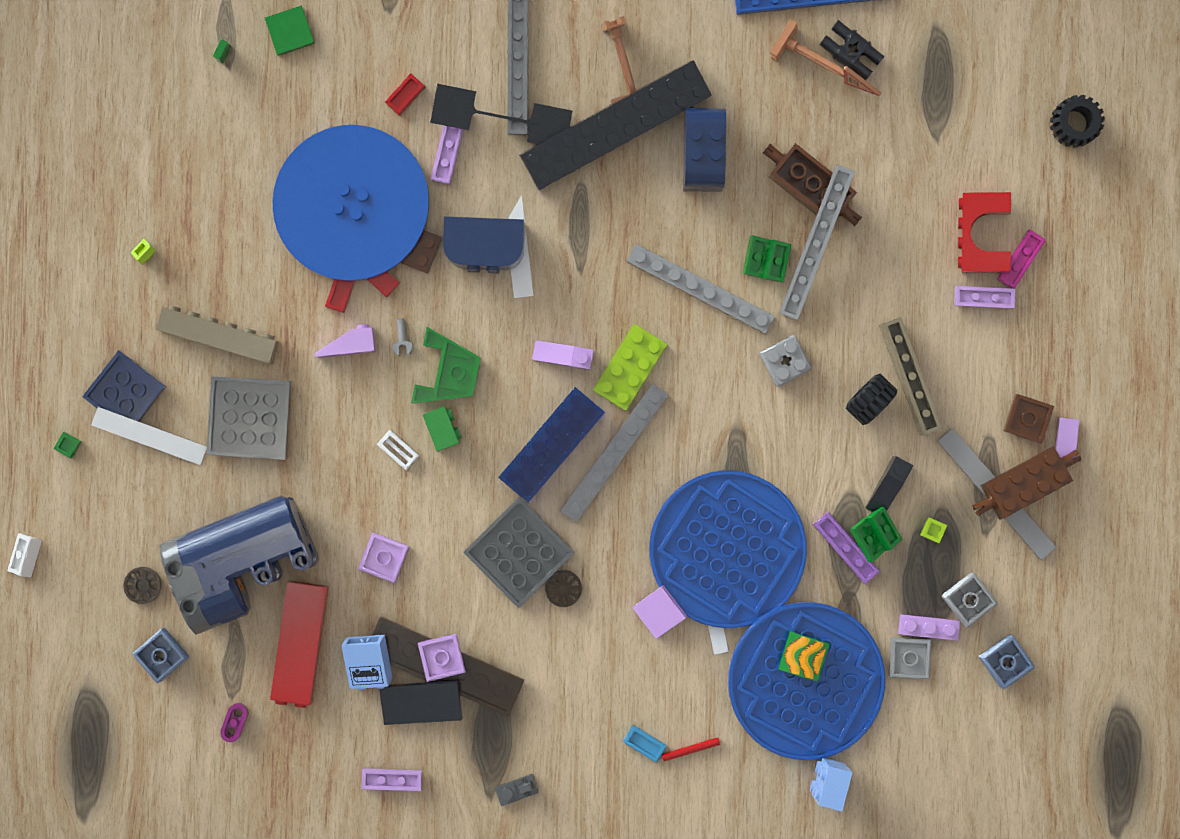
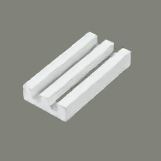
M391 430L377 443L382 450L405 470L419 457L413 449ZM391 436L392 438H394L401 446H403L410 454H412L413 457L410 458L408 455H406L399 447H397L390 439H388V437ZM386 441L393 449H395L402 457H404L408 461V463L405 464L403 461H401L394 453H392L386 446H384L383 443Z

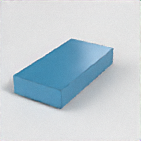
M632 725L623 740V743L656 763L667 746L635 725Z

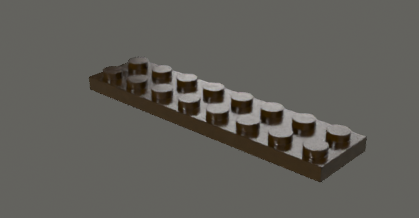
M380 616L372 636L385 635L390 665L426 680L418 642L431 640V638ZM461 652L466 670L465 673L429 681H458L460 696L509 717L525 679Z

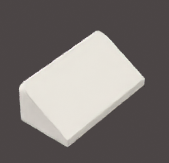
M18 533L8 571L19 576L31 577L42 540Z

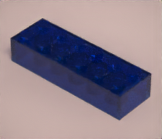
M574 387L498 478L529 503L605 412Z

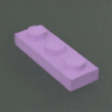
M955 286L954 306L1014 309L1015 289Z
M900 614L898 634L958 641L960 621Z
M363 768L362 789L421 791L422 770Z

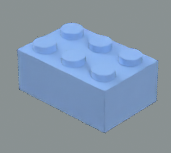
M822 758L821 761L816 763L815 772L817 776L816 780L811 782L810 792H812V796L819 806L842 812L853 772L844 762Z

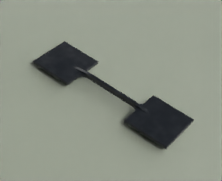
M437 84L430 123L469 130L471 118L476 113L523 122L529 126L527 142L539 144L569 128L573 111L534 103L532 116L528 120L476 110L474 107L476 91Z

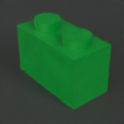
M446 406L423 414L437 452L460 443L459 439L462 436L458 427L454 428L452 420L455 419L451 409L447 410Z

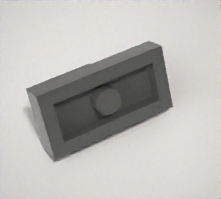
M532 773L495 786L501 806L538 793Z

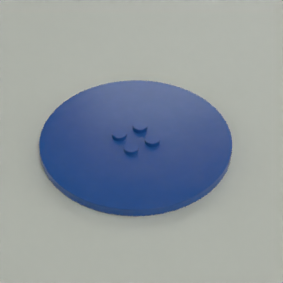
M336 126L322 130L307 138L288 156L275 182L272 199L273 216L276 229L285 247L309 270L335 280H366L395 268L406 259L418 244L426 227L429 214L428 185L416 158L408 148L393 136L368 126Z
M733 470L702 474L676 489L661 506L653 523L649 542L651 568L658 586H665L687 617L704 625L719 628H737L751 625L767 612L783 606L795 592L801 580L807 555V542L802 521L787 496L772 483L761 477Z
M791 603L767 612L757 619L742 635L734 649L729 665L728 692L738 721L753 740L762 747L777 755L791 759H822L849 748L871 727L879 713L884 698L885 668L881 653L873 637L851 615L823 603ZM790 631L830 643L819 682L778 669Z

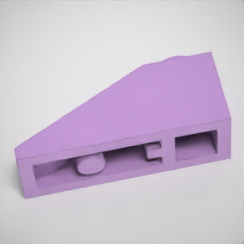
M369 324L357 325V329L348 331L315 352V357L322 358L376 352L374 328L369 327Z
M536 340L532 360L590 370L594 350Z

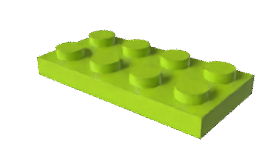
M633 324L593 391L626 411L667 344L636 324Z

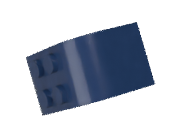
M686 108L684 112L683 191L722 192L725 185L726 109Z
M444 216L443 250L449 261L456 267L467 269L470 273H480V270H486L488 273L499 274V270H511L522 261L525 243L524 219Z

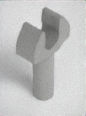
M397 319L398 341L393 344V350L400 356V346L405 345L407 354L410 355L413 350V343L406 339L405 319Z

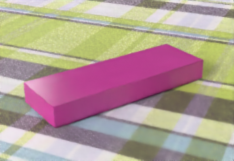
M1029 229L1011 256L1010 273H1000L997 280L1009 288L1015 289L1046 240Z

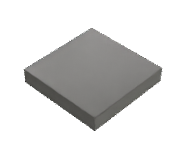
M891 637L889 677L929 679L931 640Z

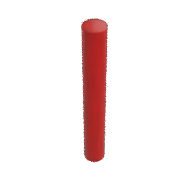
M717 737L664 753L662 758L665 762L718 746L720 742Z

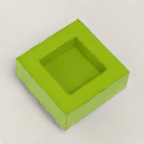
M143 239L132 250L131 254L143 265L153 256L156 250L147 240Z
M928 517L920 535L940 543L947 525Z

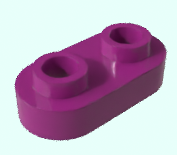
M235 703L228 709L220 731L224 741L234 742L241 736L248 717V709L244 704ZM237 709L241 710V716L236 715L235 711ZM229 728H233L235 730L234 735H231L229 733Z

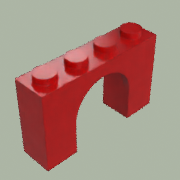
M1011 192L963 193V198H959V210H962V217H958V229H962V237H958V249H962V257H958V268H962V273H1010L1011 251H984L974 244L970 231L974 222L982 216L1011 214Z

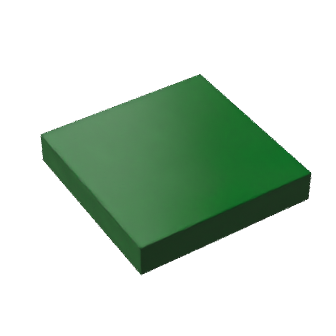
M302 5L265 17L278 56L315 44Z

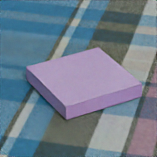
M372 532L358 569L396 583L410 546Z
M664 585L632 607L656 639L687 617Z
M457 633L418 642L427 682L466 672Z

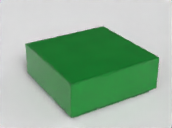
M221 39L213 57L218 62L224 63L231 45Z
M63 432L54 449L69 458H73L82 441Z

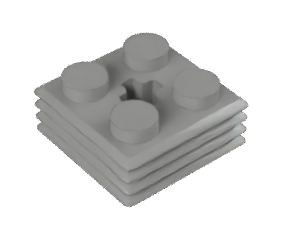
M795 335L759 353L776 387H780L812 370V366ZM782 356L790 358L789 366L781 364Z
M972 572L942 595L944 601L966 627L971 626L998 604L977 575ZM967 596H973L972 604L965 602Z

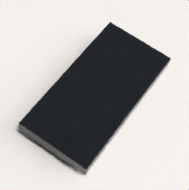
M458 681L393 684L379 689L384 725L461 721L463 718Z

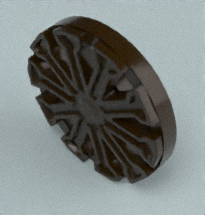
M138 567L131 570L126 575L123 584L126 596L138 604H146L153 601L159 595L162 586L157 572L148 567ZM139 570H142V577L139 574ZM147 571H149L151 574L146 578ZM135 574L137 579L132 578L131 575ZM153 577L156 578V581L149 582ZM128 581L134 583V585L129 586ZM152 585H157V589H155V588H153V587H151V586H152ZM130 589H135L132 594L129 593ZM149 591L154 593L153 597L150 595ZM139 593V599H135V596ZM144 593L147 597V600L143 599Z
M559 570L547 580L545 592L549 601L554 605L568 607L575 604L580 598L582 584L578 576L573 572ZM561 573L565 574L564 580L561 579ZM554 576L557 577L559 581L558 583L553 580ZM568 576H573V578L568 582ZM575 581L578 582L577 586H571ZM551 583L556 587L549 588V584ZM571 590H579V592L575 594ZM556 591L553 596L549 595V592ZM560 595L559 602H555L554 599ZM569 595L573 596L575 599L571 601ZM564 596L566 598L567 604L562 603Z

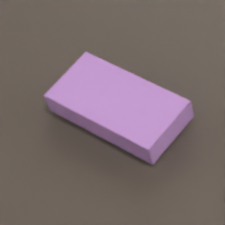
M1058 418L1055 449L1060 457L1077 449L1078 419Z

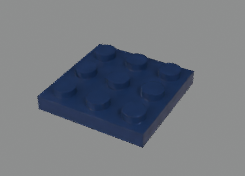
M118 350L82 397L96 408L100 407L139 422L166 386Z

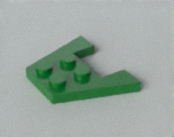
M426 327L423 346L440 349L442 352L434 388L415 384L411 404L473 396L481 357Z

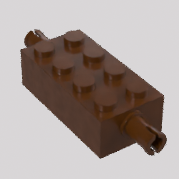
M770 143L763 152V154L776 163V168L772 171L769 178L817 216L833 173L796 143L787 154H782ZM849 187L838 216L844 217L855 227L862 216L849 207L848 203L857 193L853 188Z
M1050 447L980 485L987 498L972 505L973 510L982 507L975 512L977 516H981V514L993 509L999 520L1004 519L1073 482L1067 468L1082 460L1081 456L1072 459V457L1079 454L1077 450H1073L1071 453L1060 457L1055 447Z

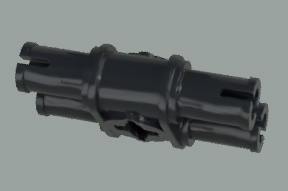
M838 20L831 30L843 38L845 44L840 46L826 35L819 45L833 55V60L836 59L843 66H847L866 80L873 71L861 63L859 57L864 55L878 66L885 56L872 47L871 41L868 42L857 33V30L849 29ZM856 45L855 51L848 55L849 50Z

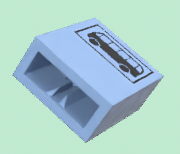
M385 635L347 637L342 644V651L350 689L364 690L373 687L377 689L388 687L393 676Z

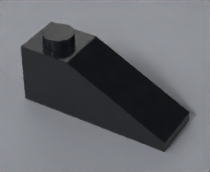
M892 456L865 508L874 512L881 507H885L887 511L914 465L897 456Z

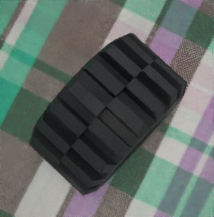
M1074 95L1071 98L1065 99L1053 110V116L1050 118V122L1053 125L1050 126V129L1055 131L1052 135L1054 138L1059 137L1058 142L1060 144L1065 142L1066 147L1073 145V148L1082 147L1100 135V131L1104 127L1102 122L1105 121V116H1101L1104 111L1097 107L1100 105L1098 102H1092L1093 98L1085 99L1086 95H1080L1079 97ZM1071 111L1079 112L1085 117L1086 128L1083 132L1075 131L1070 127L1068 115Z
M881 373L877 374L850 399L846 410L862 425H866L888 406L898 390Z

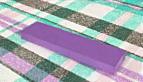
M829 512L825 513L813 524L864 584L880 572L872 562L867 561L861 549Z

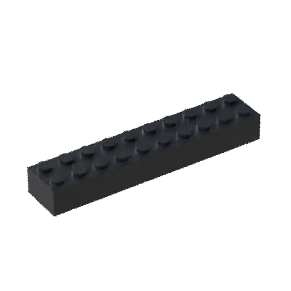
M691 60L519 154L537 190H541L685 111L686 108H690L707 99L712 94L695 61Z

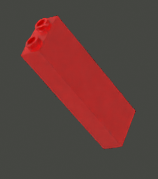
M296 581L287 582L270 700H274L275 704L287 705V702L295 703V707L306 708L307 705L312 704L329 586Z

